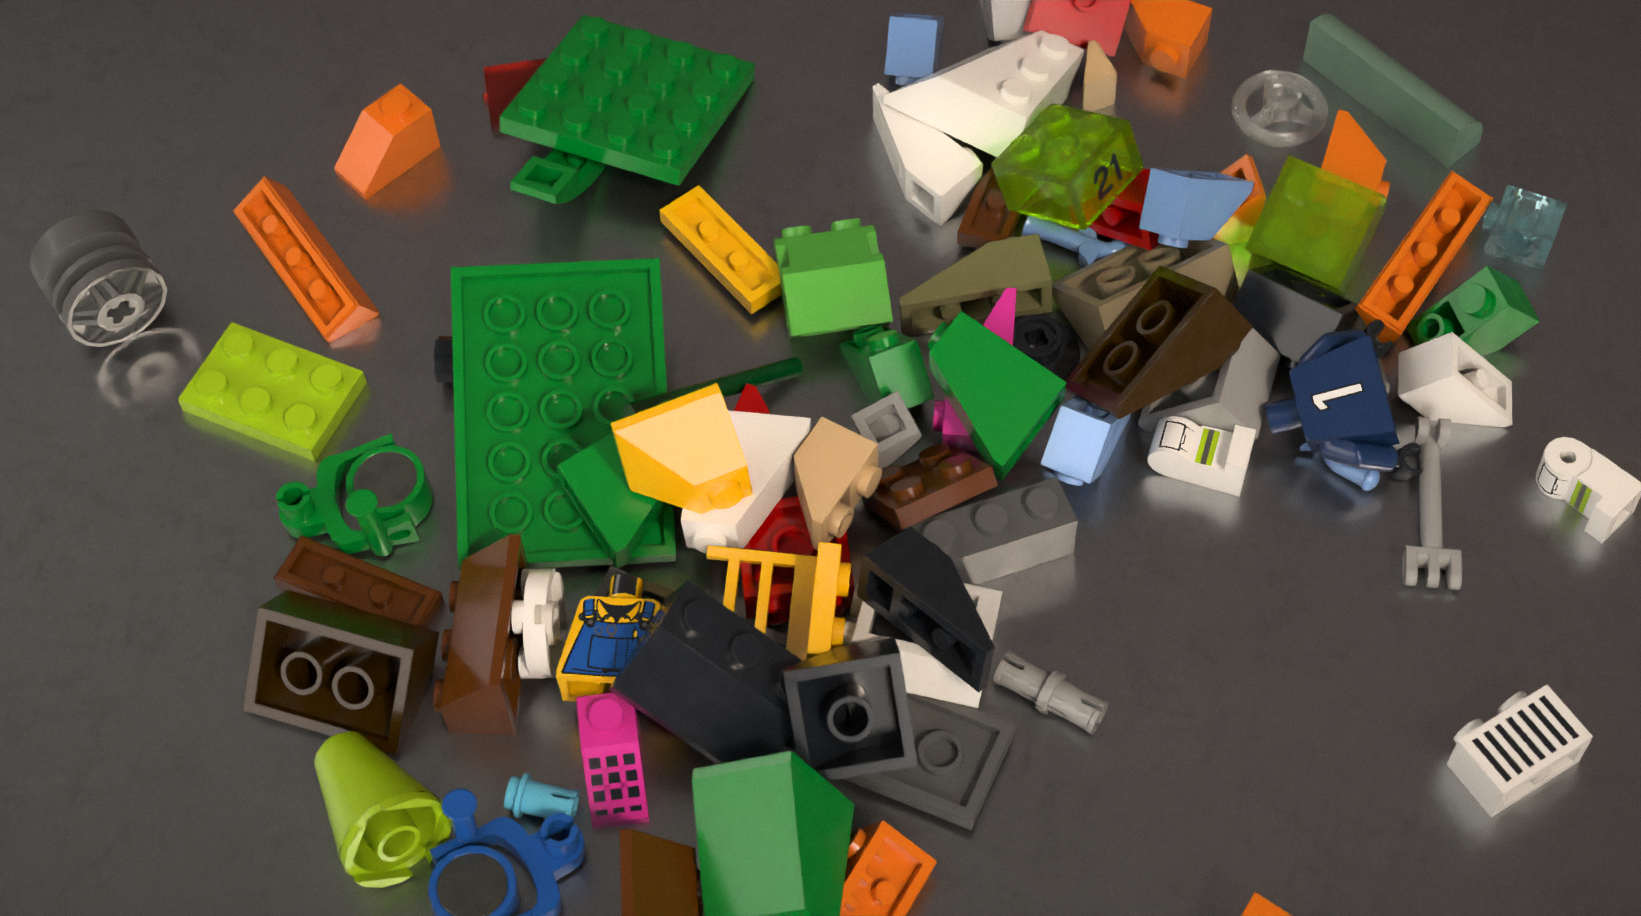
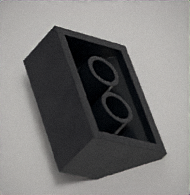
M687 580L665 599L609 690L716 764H723L779 753L793 737L783 669L802 662V660Z

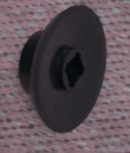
M1032 314L1015 318L1013 346L1065 381L1080 362V346L1075 335L1063 323L1048 316ZM1035 343L1042 344L1041 346L1035 348L1029 347V345H1033Z

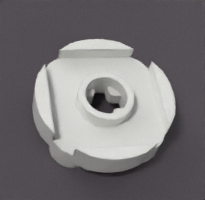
M556 568L522 570L521 594L523 600L513 601L511 613L513 633L523 634L524 646L520 647L518 658L521 679L557 678L556 672L561 658L560 654L566 643V640L559 641L560 623H566V601L563 580L560 572H555Z

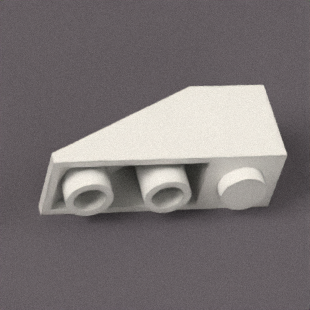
M877 83L873 86V119L905 200L941 227L969 204L977 184L982 179L983 163L971 149L961 147L944 132L882 103L884 95L890 92Z

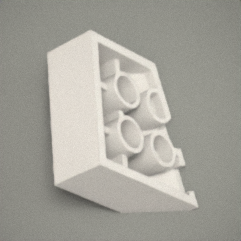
M1040 30L984 50L884 95L882 103L1013 165L1069 97L1084 50L1070 44L1062 36Z

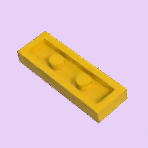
M699 185L659 210L661 223L751 315L782 295L778 264Z

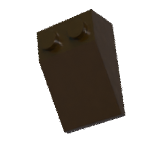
M1159 266L1065 380L1067 382L1066 391L1121 419L1219 369L1228 358L1238 351L1242 340L1251 331L1253 326L1215 287Z

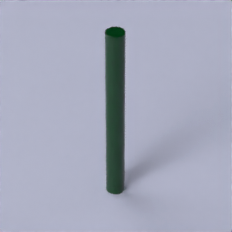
M791 357L628 402L623 405V417L626 418L655 407L666 399L671 401L716 383L721 390L723 398L742 393L746 383L761 388L802 375L803 365L798 357Z

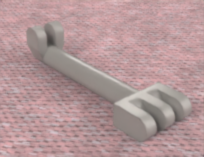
M1418 416L1415 422V442L1421 447L1422 451L1419 453V468L1423 469V472L1419 474L1420 547L1406 545L1402 556L1403 585L1416 586L1418 568H1424L1425 587L1438 588L1440 570H1446L1447 589L1460 590L1461 550L1443 549L1440 450L1448 444L1451 435V419L1439 418L1436 426L1430 425L1429 417Z

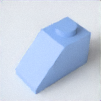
M1076 396L1060 406L1040 465L1053 469V475L1065 483L1076 486L1083 485V482L1090 484L1102 474L1131 414L1118 419Z

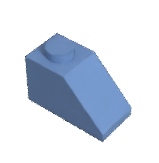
M899 12L890 16L885 74L896 75L895 84L908 85L936 72L944 17Z
M1151 168L1139 228L1159 234L1158 243L1173 247L1188 248L1189 240L1210 241L1252 193L1254 182L1215 171Z

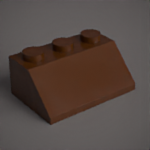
M509 534L462 560L460 580L451 582L449 610L450 613H454L452 629H444L441 643L442 660L447 662L445 678H437L434 687V709L436 712L442 713L449 733L515 736L522 687L518 658L520 647L524 645L523 634L513 633L511 613L513 601L523 600L521 594V574L523 569H529L521 535Z
M619 829L621 915L701 916L703 897L696 848L635 829Z

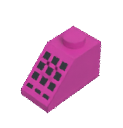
M614 692L576 697L581 753L593 830L650 822L637 708Z

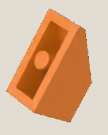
M1131 0L1123 27L1143 64L1186 79L1208 40L1213 8L1191 0Z
M400 83L362 110L334 167L335 173L360 196L368 200L441 147L432 109Z
M1338 109L1309 214L1368 228L1373 209L1383 211L1391 182L1381 180L1386 164L1385 157L1347 111Z

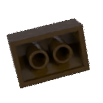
M287 590L258 607L243 711L329 736L343 732H358L381 751L397 755L405 743L431 684L440 632Z

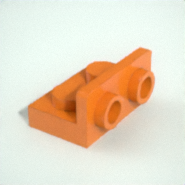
M884 820L862 829L859 827L854 828L850 835L840 916H906L935 867L937 860Z

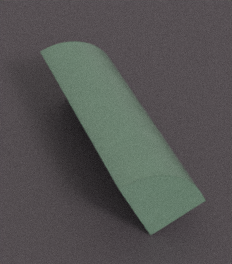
M1326 13L1310 22L1302 60L1446 168H1449L1480 143L1483 133L1481 122L1335 15Z

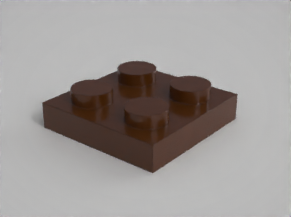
M938 444L921 451L918 455L919 459L907 465H893L882 468V475L877 488L869 498L862 496V501L865 507L903 530L998 486L992 466L952 445Z

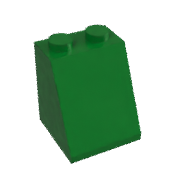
M793 751L693 769L692 788L704 916H840L855 804Z

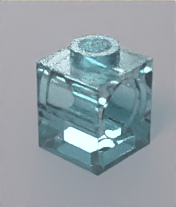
M1508 185L1501 204L1491 201L1481 230L1489 232L1490 235L1484 252L1543 271L1567 203Z

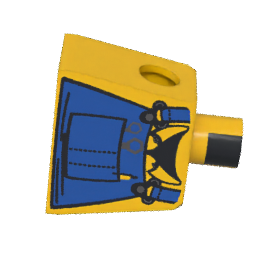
M631 574L614 575L610 581L608 597L586 596L580 600L557 666L556 677L563 701L577 702L576 697L612 693L609 690L611 684L661 607L660 602L655 599H642L644 582L641 578Z

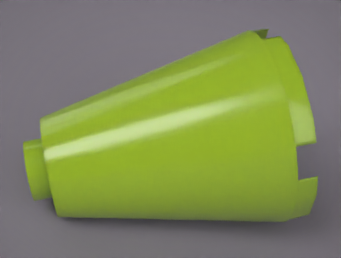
M358 732L335 734L329 737L319 748L314 759L318 781L341 865L353 877L355 882L363 887L383 888L401 883L414 876L409 867L414 866L424 857L430 864L432 862L430 849L447 842L450 838L452 822L443 813L442 800Z

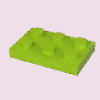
M231 322L179 396L178 401L185 412L316 462L367 381L362 370Z

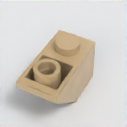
M824 417L820 418L793 455L795 487L811 543L816 550H818L819 542L830 543L834 536L841 538L852 522L855 506L862 496L869 498L873 494L882 475V469L878 467V443Z

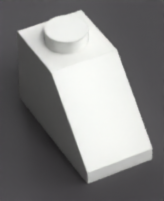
M1453 332L1398 354V376L1396 378L1398 396L1404 403L1410 405L1424 417H1429L1432 421L1444 418L1451 419L1452 423L1501 428L1512 425V381Z

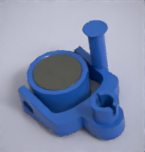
M460 788L446 794L442 800V810L451 819L456 838L430 849L434 870L429 879L428 895L434 915L558 916L561 912L562 903L556 880L577 869L582 864L586 852L582 831L578 828L577 824H573L574 819L565 813L550 815L543 821L541 829L530 836L520 824L505 816L498 817L477 828L474 816L477 808L475 795L467 789ZM498 844L506 848L528 872L537 892V903L533 909L519 915L521 897L512 864L500 852L487 846Z

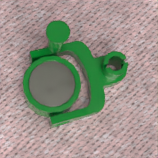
M392 433L348 451L324 458L317 469V487L309 489L304 483L298 481L289 482L283 485L276 494V500L279 501L277 503L279 517L287 533L292 537L300 538L302 535L310 538L328 533L337 550L354 554L371 549L377 556L389 555L394 545L420 541L416 526L427 516L433 504V489L419 457L408 448L397 446ZM346 474V491L349 495L346 500V509L349 514L357 518L362 529L360 531L352 530L345 523L341 512L340 487Z

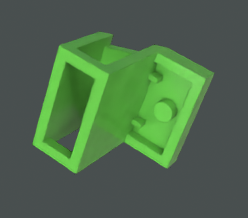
M860 218L832 222V231L812 233L810 225L790 227L781 230L782 238L773 240L774 261L778 263L789 339L855 330L875 324L889 325L893 322L883 254L879 253L874 225L861 227Z

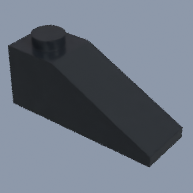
M911 526L865 553L862 558L857 596L978 693L985 689L995 646L951 557Z

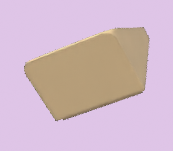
M1096 40L1088 42L1083 81V114L1113 105L1116 97L1117 71Z

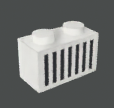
M1547 684L1529 696L1525 691L1516 693L1501 705L1497 711L1499 715L1486 723L1480 718L1475 719L1464 726L1453 738L1456 745L1447 762V766L1490 817L1495 816L1579 762L1593 738L1591 733Z

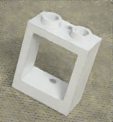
M858 583L855 587L850 616L858 617L857 623L846 621L843 646L889 638L871 634L876 611L857 596ZM964 583L991 640H993L1002 591ZM896 639L901 655L907 693L978 708L982 691L978 693L918 644Z

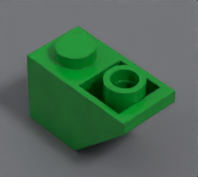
M1486 266L1408 323L1406 328L1415 346L1453 332L1479 355H1485L1499 351L1539 323L1540 320L1519 282Z
M875 324L854 331L852 333L854 339L840 344L842 354L870 405L896 391L899 392L907 409L935 398L917 339L899 333L897 330L887 327L883 328L882 324Z

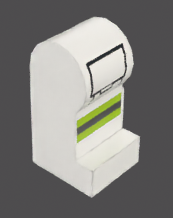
M1164 417L1157 423L1147 458L1148 464L1153 470L1164 476L1240 497L1256 429L1235 425L1234 432H1229L1205 425L1198 426L1191 420L1183 417Z
M1561 437L1549 442L1543 452L1536 472V482L1539 489L1553 499L1565 500L1589 518L1584 531L1601 544L1635 511L1641 497V482L1596 450L1591 449L1574 438Z

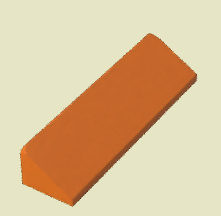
M1451 171L1355 308L1367 326L1374 320H1381L1384 323L1385 328L1376 336L1381 343L1392 341L1394 344L1494 199L1454 171Z
M264 176L233 212L324 339L331 343L377 317L380 313L291 191L283 184Z

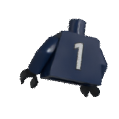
M1374 320L1364 331L1361 329H1350L1324 333L1299 358L1298 366L1289 371L1295 397L1265 404L1272 434L1275 435L1303 427L1306 442L1311 451L1319 452L1327 460L1362 470L1390 472L1394 478L1402 481L1409 480L1422 473V468H1411L1405 461V457H1412L1422 452L1418 444L1410 443L1398 450L1392 446L1400 443L1378 359L1382 358L1392 347L1393 342L1381 343L1374 338L1385 328L1384 323L1381 320Z

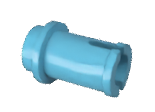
M524 773L522 777L512 775L505 794L504 809L513 811V817L521 818L523 813L545 819L556 813H565L574 819L579 804L580 790H571L532 780V774Z

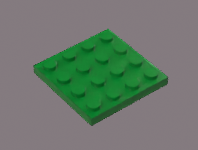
M583 14L499 116L500 132L679 186L755 79V63L737 59L730 54H720L699 48L688 42L671 40L650 34L642 29L629 28L608 22L600 17H591Z

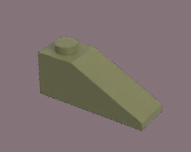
M1039 234L1009 237L1004 240L988 242L899 298L901 333L909 337L933 333L943 321L951 324L960 311L980 324H984L1006 288H1017L1015 318L1051 312L1052 277Z

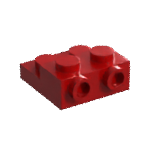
M799 497L781 498L744 549L817 557L818 550L812 546ZM846 531L841 538L834 536L830 543L842 544L841 562L851 563ZM741 562L746 619L755 618L761 564ZM852 565L848 597L837 596L835 617L841 616L845 612V608L852 605L855 591ZM773 566L767 625L769 626L783 624L789 620L795 568Z

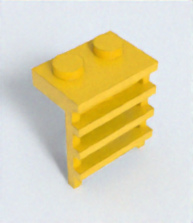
M819 542L817 557L708 545L707 559L728 561L723 605L735 613L740 563L761 564L754 627L766 635L773 566L795 568L786 649L804 661L833 648L843 646L845 618L835 617L837 596L848 597L851 563L841 562L842 544Z

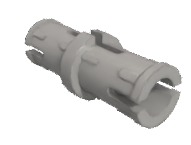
M1010 650L1005 654L1004 659L1007 661L1003 659L1000 661L993 677L994 683L1002 685L1036 703L1035 709L1043 714H1047L1050 711L1086 730L1089 734H1093L1097 730V725L1095 724L1100 725L1109 702L1075 687L1065 680V674L1057 670L1050 673L1026 661Z

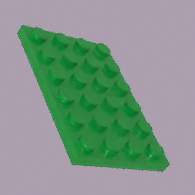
M660 258L451 267L457 553L459 572L461 573L462 560L509 534L521 535L529 569L614 565L561 486L557 465L612 433L610 423L624 418L622 408L625 403L667 392ZM668 503L627 564L676 561L674 509L672 504Z

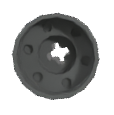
M91 210L69 216L53 225L42 235L31 253L29 269L36 283L49 303L53 304L60 320L64 322L72 338L85 346L104 347L126 341L141 333L150 325L165 305L168 288L161 273L153 265L148 254L142 251L139 241L126 222L112 212Z

